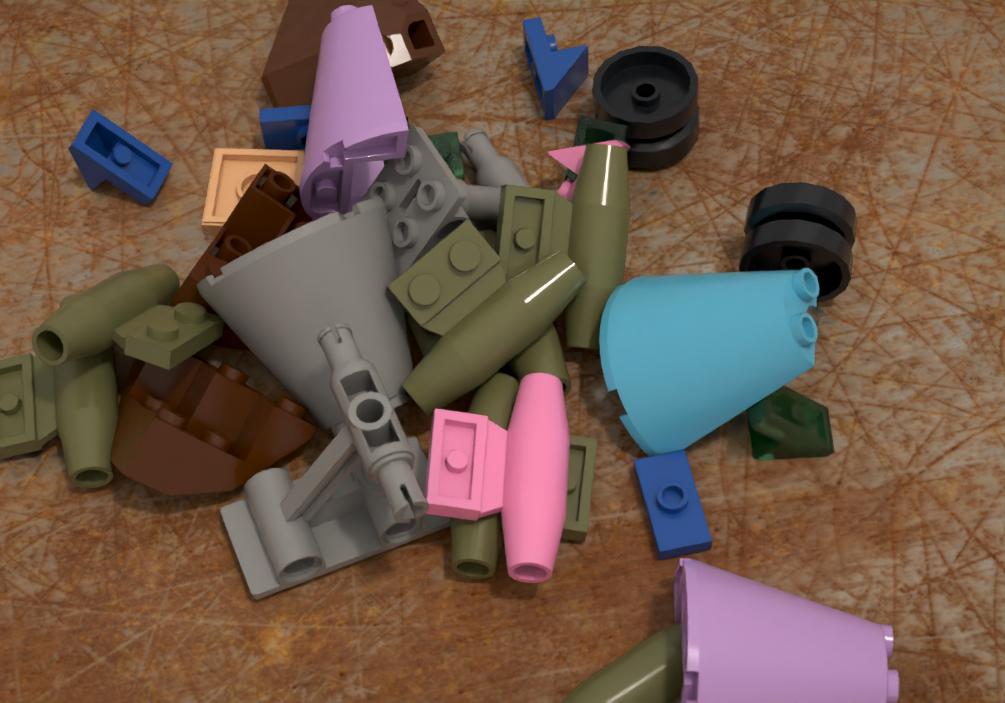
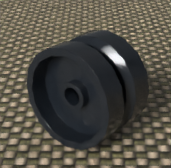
M638 46L619 51L602 63L594 74L592 94L593 105L596 111V136L599 142L619 140L629 145L630 149L627 151L628 166L633 168H656L674 163L690 152L698 140L700 126L698 76L692 63L680 53L660 46Z
M798 182L780 183L764 188L751 198L747 209L744 227L745 239L741 247L739 261L740 272L809 268L818 276L819 295L817 296V303L835 298L846 290L851 280L853 265L851 249L855 243L857 217L854 207L844 196L824 186Z

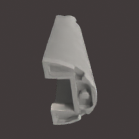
M382 197L356 203L351 206L353 211L344 215L335 211L292 230L221 267L222 275L214 278L212 274L196 285L201 297L294 399L308 409L307 413L324 431L331 428L335 437L346 424L329 386L332 370L323 349L317 341L319 333L328 326H330L337 343L340 337L335 324L346 323L350 326L352 336L362 358L374 364L393 408L409 401L406 390L401 384L413 371V364L403 306L387 288L398 275L387 210Z

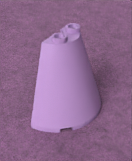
M344 5L336 8L331 12V22L322 33L299 186L303 208L313 220H317L335 211L343 215L353 211L351 206L362 200L383 169V160L405 158L409 132L408 124L373 5L359 8L353 5Z
M680 558L678 560L673 581L674 624L681 621L683 685L680 703H897L899 694L898 671L896 669H888L887 658H891L893 651V629L891 625L874 623L694 559Z

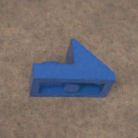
M541 17L523 20L524 53L545 121L555 119L588 76L587 45L558 50L554 34L546 35Z
M94 109L90 111L68 148L87 186L91 190L106 179L144 206L154 199L173 165L172 162Z

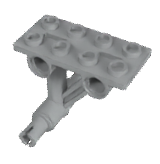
M412 126L408 132L405 158L389 159L360 201L382 197L387 210L398 277L467 219L478 232L483 230L497 232L501 186L508 184L531 187L512 159L499 155L484 130L475 129L470 131L463 137L465 141H460L459 149L466 155L477 171V185H469L461 179H457L421 127Z
M346 323L335 324L340 337L338 338V343L330 326L324 328L317 337V341L323 349L332 370L329 386L346 425L301 478L292 481L287 470L282 468L263 470L252 476L244 485L245 499L223 506L220 509L225 527L254 599H261L450 527V517L425 514L429 509V504L426 498H424L428 461L418 439L414 436L406 437L374 364L362 358L352 336V330Z

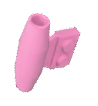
M532 373L521 379L507 431L488 420V416L437 408L434 410L431 421L424 497L429 504V509L425 514L477 521L478 518L501 512L508 574L511 578L526 583H539L551 578L566 519L570 435L563 386L558 377L547 373Z

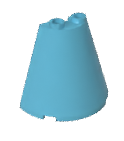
M809 268L778 271L643 275L619 285L612 292L604 307L600 324L599 345L604 379L608 392L617 389L621 402L627 412L619 417L633 440L649 457L685 449L814 367L815 342L818 338V330L814 319L807 313V310L817 307V296L819 295L818 276Z

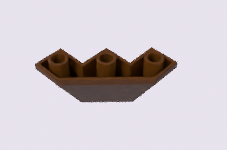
M289 0L261 77L273 108L312 105L321 37L324 29L331 22V12L336 8L344 5H353L357 8L373 5L394 79L414 75L445 53L428 10L418 0Z
M264 164L168 306L174 307L179 303L185 302L196 303L203 306L206 312L218 315L201 297L196 285L212 274L214 278L222 275L221 267L244 254L314 221L303 208L299 186L285 173L275 171ZM225 322L223 336L210 344L251 351Z
M194 354L172 369L167 370L134 358L118 405V421L111 449V462L123 475L167 496L232 491L255 474L265 470L314 438L319 428L304 418L308 409L283 395H280L277 401L271 399L246 384L249 375L225 362H222L220 367L217 368Z

